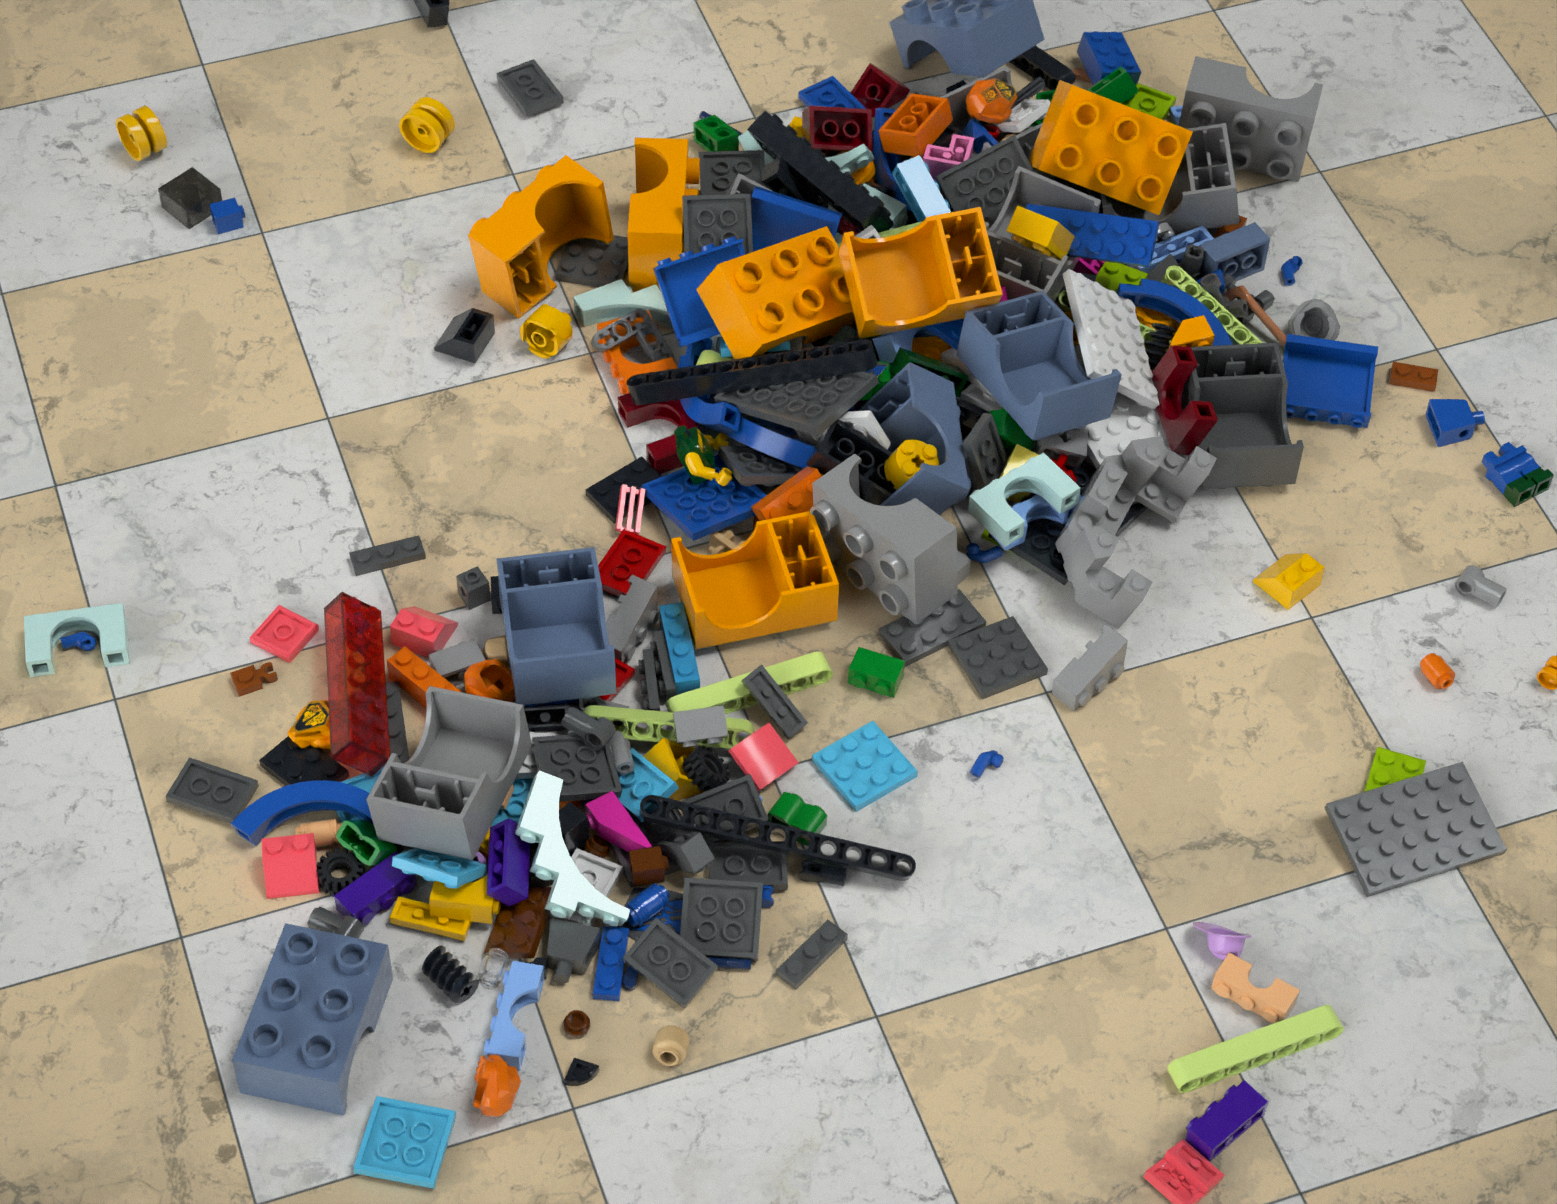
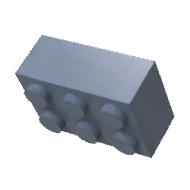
M1254 222L1210 241H1205L1203 244H1200L1205 251L1200 272L1203 276H1206L1221 269L1223 277L1230 274L1236 281L1263 271L1270 238Z

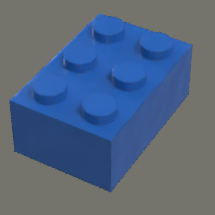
M1083 32L1077 54L1092 85L1120 66L1128 72L1135 85L1138 84L1141 70L1122 32Z

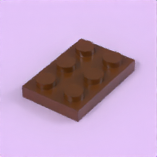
M528 887L527 899L509 907L501 903L500 912L497 914L484 951L488 959L535 958L550 913L549 910L545 909L552 887Z

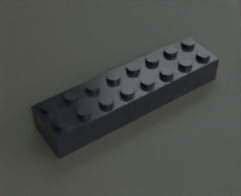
M764 111L747 129L764 152L774 160L781 157L809 186V189L837 212L842 213V216L860 231L872 225L880 233L889 230L894 225L890 219L892 214L884 207L885 204L876 195L874 197L870 196V192L861 183L859 185L854 183L855 179L849 173L845 172L843 174L840 171L841 168L833 160L827 161L823 152L818 148L815 150L811 148L812 145L803 136L799 138L797 136L798 133L790 125L784 126V122L775 113L771 116L767 111Z

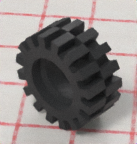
M698 746L684 759V772L688 773L686 775L687 778H691L693 780L691 783L694 786L697 784L700 791L704 789V792L726 784L730 780V771L727 770V764H723V758H719L716 751L713 753L709 747Z
M343 847L342 852H339V848H334L335 853L332 854L330 850L327 851V858L322 855L320 862L317 863L320 888H323V892L326 894L329 892L331 897H334L336 893L365 874L364 865L356 857L353 850L348 853L347 848ZM337 868H348L351 870L349 875L342 878H336L331 875Z

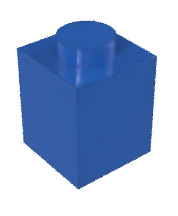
M235 197L209 204L212 221L218 234L244 228L242 219L246 218L242 205L238 206Z

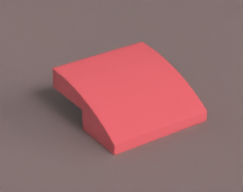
M767 723L728 751L744 774L751 775L757 792L798 764L796 758L770 723Z
M1183 1139L1170 1148L1163 1159L1146 1170L1144 1178L1172 1204H1197L1225 1175Z

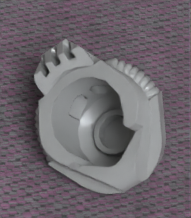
M1312 299L1299 305L1288 321V331L1292 335L1336 340L1340 332V324L1329 304L1319 299Z

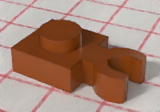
M272 662L263 664L257 670L254 665L230 673L239 697L263 689V682L273 683L278 680L276 672L268 674V672L273 671Z

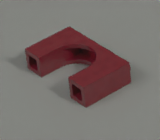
M1171 345L1152 372L1153 377L1151 379L1157 389L1160 404L1156 409L1171 451L1176 454L1190 455L1196 446L1199 447L1218 419L1211 402L1190 401L1184 411L1182 410L1181 397L1183 387L1198 364L1191 347Z
M630 393L618 397V413L627 428L649 420L663 419L674 423L677 427L686 426L687 429L693 427L699 429L698 422L692 420L684 411L680 399L635 405ZM674 434L646 444L647 461L659 474L683 466L677 455L676 436Z

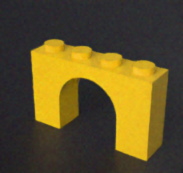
M490 828L478 849V852L485 857L487 866ZM488 873L480 880L463 884L460 888H448L445 886V883L434 881L429 898L430 916L492 924L494 914H499L501 902L487 895Z

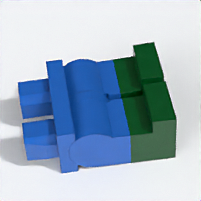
M1507 442L1499 449L1500 457L1493 451H1490L1483 456L1482 463L1487 468L1485 477L1489 481L1491 480L1506 499L1516 507L1530 500L1531 497L1533 498L1549 490L1554 474L1549 469L1543 470L1535 462L1532 455L1526 453L1527 449L1523 445L1516 448L1510 442Z

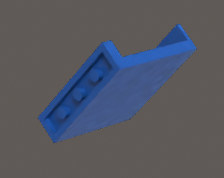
M756 186L751 199L753 252L826 226L833 238H835L842 213Z
M736 236L722 240L723 245L715 247L714 243L701 247L702 252L693 254L691 250L679 254L680 259L671 261V258L658 261V266L653 268L679 347L720 334L696 289L718 264L746 255L742 242H744L743 238L737 240Z
M1287 334L1282 360L1288 381L1286 396L1287 418L1295 417L1308 421L1328 422L1333 425L1343 424L1355 428H1368L1371 418L1370 408L1378 346Z

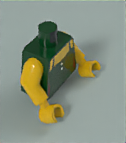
M680 426L674 431L678 458L694 485L707 479H715L721 486H726L731 481L732 471L722 468L720 473L715 472L713 448L718 451L719 446H727L729 442L725 441L728 438L727 435L719 433L714 439L711 435L702 434L697 427L687 429L686 426Z

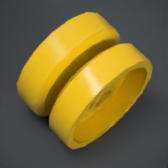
M421 97L400 119L399 128L404 139L412 147L421 152L434 153L454 131L455 122L451 112L442 103L433 98Z
M144 105L134 110L132 115L127 113L116 119L115 124L119 138L134 160L140 161L150 156L151 151L156 153L167 147L164 129L159 119L149 107Z

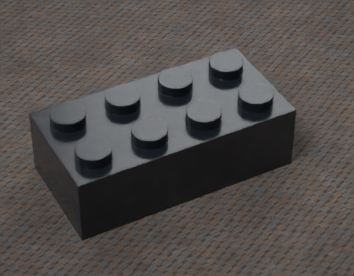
M838 419L820 435L806 465L818 469L819 473L825 475L847 458L856 454L861 458V462L858 464L860 498L868 503L880 506L897 491L891 480L888 482L884 472L885 462L892 452Z

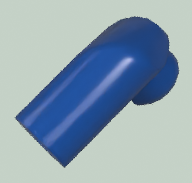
M1293 256L1292 259L1287 260L1281 267L1285 285H1293L1296 281L1294 274L1303 264L1299 256Z
M976 543L968 544L966 547L967 557L980 563H988L1002 557V550L999 546L985 551L980 550L979 545Z
M83 631L60 638L63 649L76 646L85 651H91L97 644L93 636Z
M995 750L983 752L978 756L969 772L973 776L980 778L987 766L1000 767L1004 757Z

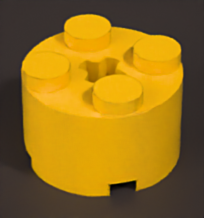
M542 304L521 325V339L523 342L527 341L530 345L528 349L536 356L545 359L555 356L573 336L570 324L572 322L571 317L554 307Z
M905 440L885 462L884 472L888 482L891 480L895 485L894 488L898 490L921 469L920 465L922 463L933 466L940 465L936 448L920 440Z

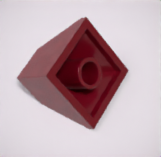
M869 63L852 89L851 94L866 109H872V118H874L876 108L888 109L905 99L911 90L896 78Z

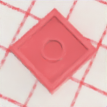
M278 605L250 636V643L291 663L319 631V626Z

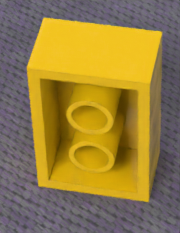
M1018 205L1006 230L1012 235L1011 239L1017 243L1059 260L1064 255H1067L1075 237L1058 221Z

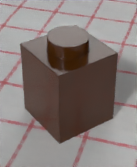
M660 846L629 851L634 887L665 882V871H669L667 856H662Z

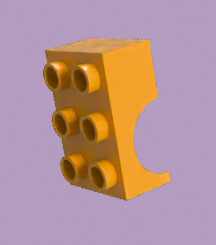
M1059 80L1028 160L1031 166L1038 170L1160 215L1193 131Z
M635 137L636 194H630L627 232L629 286L633 293L655 284L659 288L653 268L658 266L657 262L667 258L675 261L680 259L679 254L684 253L682 196L700 195V190L689 189V184H699L700 158L688 157V139Z
M565 155L553 166H544L538 172L535 180L521 192H512L505 199L503 206L489 218H481L476 221L468 237L482 292L519 319L557 287V284L553 282L548 274L547 266L551 255L558 247L566 242L580 238H592L606 244L611 243L614 240L603 181Z
M981 207L929 216L921 224L908 231L883 238H859L854 235L853 231L843 234L839 255L860 339L964 319L966 311L999 303L1003 295Z
M827 226L720 263L696 289L734 359L760 356L773 347L800 336H806L803 342L808 344L848 329L855 321L839 255L840 249Z
M810 511L757 521L753 533L744 543L720 554H697L689 551L683 545L681 537L671 539L672 577L680 602L684 604L688 627L695 649L837 621L839 582L815 516Z

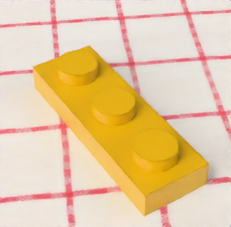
M399 896L390 915L391 924L463 941L466 940L472 922L469 920L463 921L430 916L429 903Z

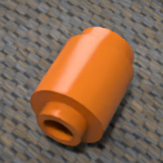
M1430 653L1421 660L1420 667L1422 673L1436 689H1446L1453 684L1455 672L1441 656Z

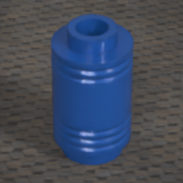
M653 883L626 903L624 907L630 909L627 922L634 927L636 925L641 926L669 905L668 898L670 895L663 885Z

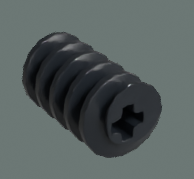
M1152 323V327L1156 332H1149L1148 335L1153 340H1145V344L1149 347L1145 351L1149 358L1148 362L1151 370L1155 369L1165 355L1166 349L1170 348L1169 341L1174 337L1173 332H1177V329L1161 323Z
M443 945L438 946L426 957L422 966V972L433 983H436V986L443 990L444 994L450 997L454 1003L464 1002L477 990L479 979L473 980V973L466 972L467 968L464 965L459 966L460 961L452 959L453 955L450 952H446V948Z

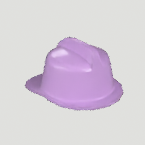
M1193 922L1195 928L1207 933L1208 947L1211 953L1216 958L1222 960L1226 958L1228 953L1240 958L1245 939L1252 937V935L1238 933L1219 925Z

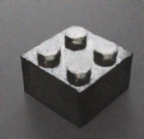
M193 167L158 188L162 208L188 229L211 216L209 204L222 201L220 188Z

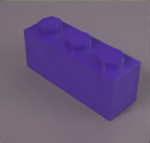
M509 818L490 827L487 895L508 907L528 898L530 843L523 841L520 838L521 836L515 834L518 823Z
M394 852L334 895L336 910L343 917L349 915L360 921L362 925L368 924L375 915L382 910L390 908L398 896L402 897L413 891L415 886H417L416 874H405L401 869L392 867L393 856L398 855L397 852Z
M1245 1080L1238 1086L1232 1085L1225 1092L1223 1099L1219 1102H1212L1205 1110L1203 1116L1200 1118L1195 1117L1189 1122L1186 1127L1187 1134L1185 1140L1211 1162L1265 1115L1268 1101Z

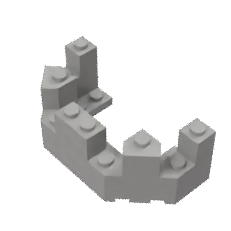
M1162 436L1132 440L1122 454L1107 456L1092 475L1081 495L1079 503L1074 508L1055 543L1058 553L1061 552L1063 566L1069 583L1072 582L1075 590L1074 597L1078 605L1118 629L1144 600L1152 584L1151 580L1133 569L1123 579L1103 567L1120 540L1116 533L1134 499L1175 523L1186 502L1209 475L1217 460L1216 457L1196 446L1187 459L1166 448Z

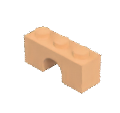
M1228 953L1214 975L1211 989L1219 996L1229 998L1238 1003L1242 1008L1259 1014L1270 1023L1287 1019L1296 1005L1300 990L1277 977L1272 985L1267 988L1253 986L1248 980L1252 964Z

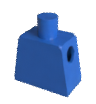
M1429 399L1425 415L1438 447L1472 438L1475 425H1482L1485 422L1483 411L1471 412L1468 402L1464 399Z

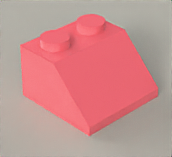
M415 606L402 608L390 625L392 644L401 648L405 646L410 651L429 658V654L444 648L457 628L458 622Z
M314 833L261 839L267 899L319 893L317 849Z

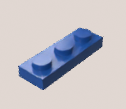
M603 926L593 999L620 1001L625 967L623 957L627 953L629 928Z

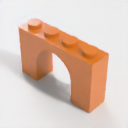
M641 317L636 318L630 323L631 327L639 322L641 323L643 319ZM620 318L597 324V332ZM618 325L615 327V331L619 336L626 335V329L623 326ZM610 334L604 339L600 338L598 343L605 344L611 339ZM647 334V343L656 341V337L652 334ZM635 335L607 352L602 353L604 361L610 364L612 377L618 380L619 391L622 395L630 393L627 387V380L634 375L677 368L673 358L669 357L646 364H638L627 360L623 354L633 347L640 346Z

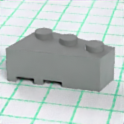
M631 575L628 580L630 588L626 596L621 594L618 599L621 605L616 614H610L606 621L609 645L614 647L615 658L624 663L627 659L632 658L638 643L644 641L650 626L655 625L659 619L657 585L634 575Z
M1107 624L1101 628L1102 635L1094 643L1090 640L1085 645L1088 650L1078 660L1074 657L1054 679L1052 695L1073 711L1081 705H1086L1097 691H1103L1110 680L1118 678L1124 671L1128 640Z

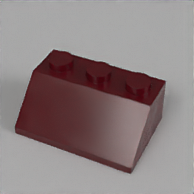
M808 106L802 112V134L811 143V148L814 150L818 148L819 150L850 151L865 144L872 152V109Z

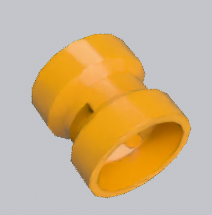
M1557 656L1549 657L1545 667L1541 668L1537 674L1538 682L1546 689H1557Z

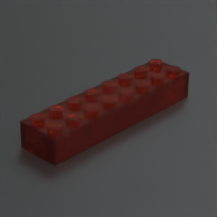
M341 592L324 607L331 758L369 776H373L386 765L391 756L381 610L358 600L356 597Z

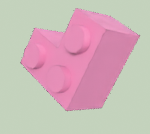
M953 134L949 148L927 144L923 162L927 163L933 180L938 181L936 179L937 175L972 157L973 137Z

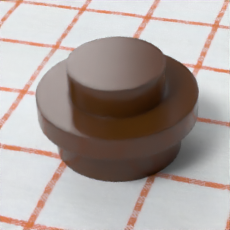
M597 835L592 836L585 843L587 852L600 858L607 857L610 852V843Z
M571 1011L564 1019V1030L571 1036H582L590 1029V1019L583 1011Z

